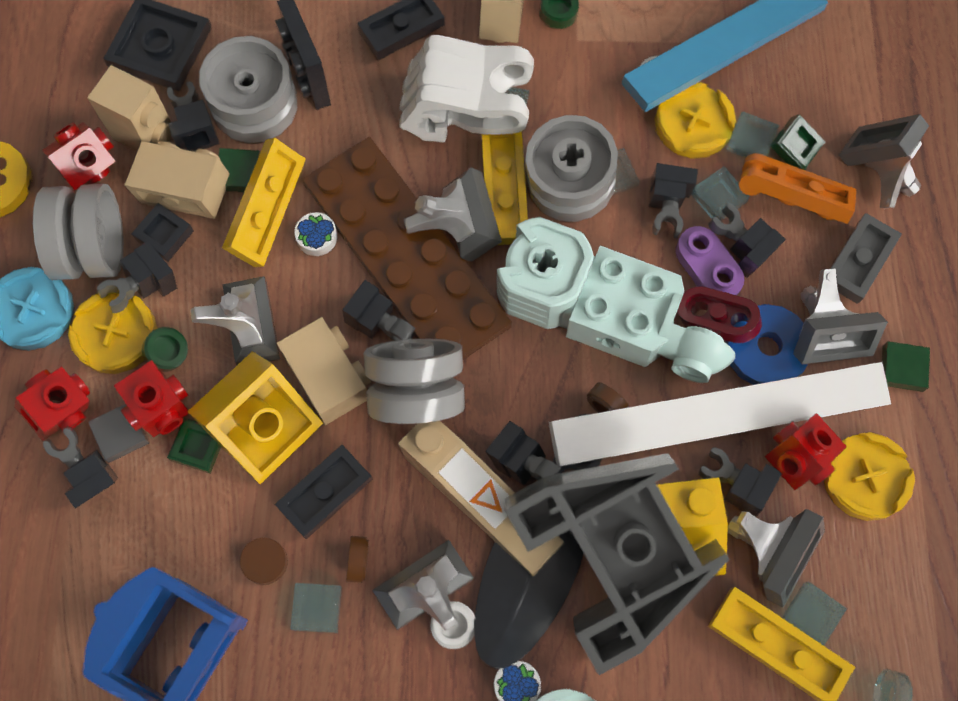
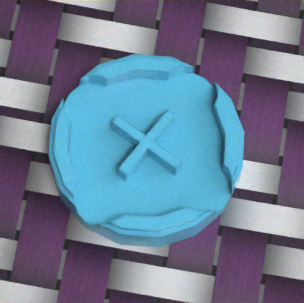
M36 267L16 269L0 278V340L15 349L30 351L44 348L63 335L71 323L74 303L72 293L62 280H50L41 268Z

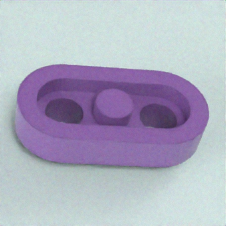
M701 226L688 228L681 234L676 245V256L695 284L738 295L744 285V274L718 237L710 229ZM693 242H702L706 249L699 250L695 248ZM717 274H726L729 277L730 282H721L718 279Z

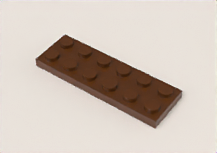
M370 136L302 178L306 189L325 215L332 219L339 234L387 299L393 302V307L401 318L415 328L413 333L417 339H443L457 342L462 345L464 360L511 328L512 321L466 261L461 259L459 252L441 229H428L407 233L404 219L418 213L415 209L417 197Z

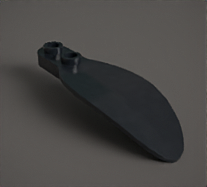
M581 414V415H578V416H576V417L584 416V415H590V414ZM555 456L552 461L554 464H556ZM602 458L559 466L561 469L558 473H563L566 470L576 471L598 467ZM571 529L559 535L564 544L534 577L496 542L494 543L480 583L474 619L476 649L485 665L494 669H504L519 661L533 649L557 616L571 590L584 554Z

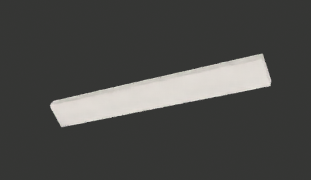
M879 362L556 420L548 423L556 465L564 466L783 425L792 421L808 420L815 413L820 417L889 405L891 400L883 364Z

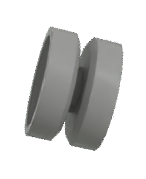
M254 36L233 37L219 43L205 56L199 70L200 88L218 128L227 136L245 143L265 142L267 139L281 135L292 123L298 109L297 93L292 81L289 64L278 47L268 40Z
M565 115L549 120L533 134L527 144L525 159L527 186L532 201L542 213L558 221L577 222L592 218L607 206L614 193L618 151L613 136L601 123L586 116Z
M107 184L81 185L76 194L67 186L42 187L36 195L33 206V233L38 260L45 275L50 280L79 279L83 271L90 278L117 276L122 266L120 260L123 258L124 239L119 205L110 186Z
M407 339L377 344L364 351L365 375L370 380L377 382L370 386L366 392L367 411L372 419L397 424L427 423L451 418L464 411V384L453 378L461 373L463 369L462 345L443 339Z

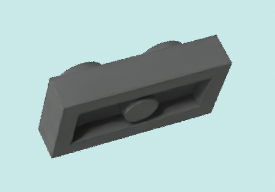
M865 213L830 269H836L838 293L859 304L902 234Z

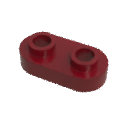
M697 286L686 290L677 310L685 327L697 326L706 328L720 335L723 340L733 343H745L754 339L762 328L760 310L755 302L704 286ZM700 310L707 311L702 316H695V313ZM737 322H747V324L742 327H734V325Z

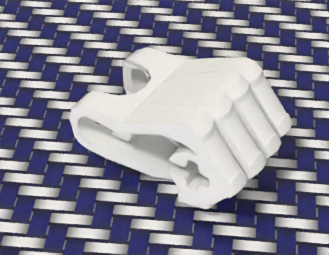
M431 35L425 40L424 45L408 66V76H406L403 83L404 94L400 101V110L403 111L399 120L400 128L420 137L423 141L445 142L447 126L456 125L477 134L499 135L523 131L529 118V110L526 103L519 95L506 94L505 92L512 86L527 84L531 79L534 68L533 57L527 49L519 46H485L451 37Z

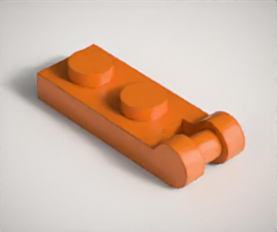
M750 154L744 159L743 173L739 182V188L742 193L750 196L763 193L777 198L786 205H796L815 212L824 219L837 220L848 224L853 216L857 189L762 154Z

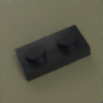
M400 0L357 24L359 33L379 61L445 26V16L433 0Z
M342 444L277 501L275 506L300 534L307 539L371 482L373 478Z

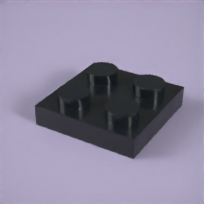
M134 0L103 59L108 68L112 65L132 76L167 88L172 87L173 90L180 92L212 26L208 18L154 0Z
M279 0L277 4L281 18L275 20V24L283 42L281 45L289 66L293 65L297 74L295 78L303 98L311 96L316 110L330 106L331 101L322 62L294 0Z

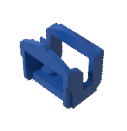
M150 567L126 582L112 595L108 602H101L95 606L94 615L96 621L92 626L85 648L83 676L124 701H196L239 629L244 630L248 619L188 583L174 578L155 567ZM178 597H181L213 616V619L209 624L204 622L195 632L189 644L193 651L184 666H176L166 679L162 691L166 693L164 696L131 676L130 673Z

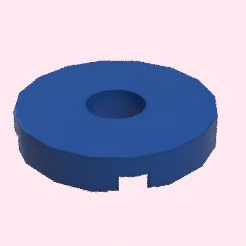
M758 305L762 318V328L759 334L754 339L745 343L725 342L735 352V359L730 366L741 379L752 385L799 377L808 364H801L793 352L804 323L795 313L782 306ZM737 322L734 325V327H742L746 325L747 322ZM762 337L773 339L778 345V354L769 356L762 353L758 347V339Z

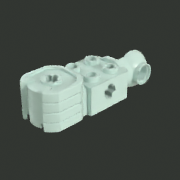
M542 217L530 218L516 225V239L507 252L506 267L497 269V297L507 314L546 329L561 326L567 329V338L643 367L648 366L660 356L674 361L671 367L672 371L692 382L707 383L712 374L722 371L734 361L735 352L729 345L724 343L720 335L702 327L690 326L684 328L674 324V318L685 291L681 275L603 246L599 247L596 256H594L591 245L582 232Z

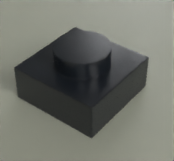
M157 203L131 234L140 244L149 241L159 255L169 262L194 230L188 222Z

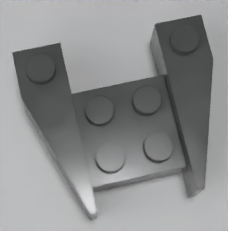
M668 453L545 476L505 498L504 511L528 552L571 529L607 592L608 598L573 616L575 635L598 675L642 653L730 560L716 539L695 551L693 550L656 484L657 481L679 470Z

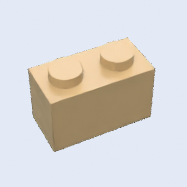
M110 65L87 99L112 139L138 151L142 141L159 144L161 141L169 142L172 135L168 123H171V120L154 86Z
M142 141L125 186L141 204L155 206L159 203L170 210L215 219L227 188L225 185L229 172L220 161L219 156L211 151L197 149L196 152L183 150L169 142L161 141L159 144Z
M323 317L277 342L282 355L324 425L329 424L367 401V389L365 386L370 384L371 381L365 375V370L359 361L350 363L344 353L349 348V345L337 326L329 329Z

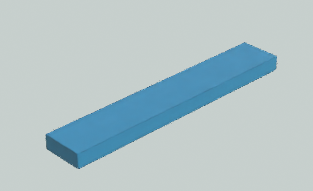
M759 0L625 74L621 84L643 111L647 112L821 13L826 8L828 1Z

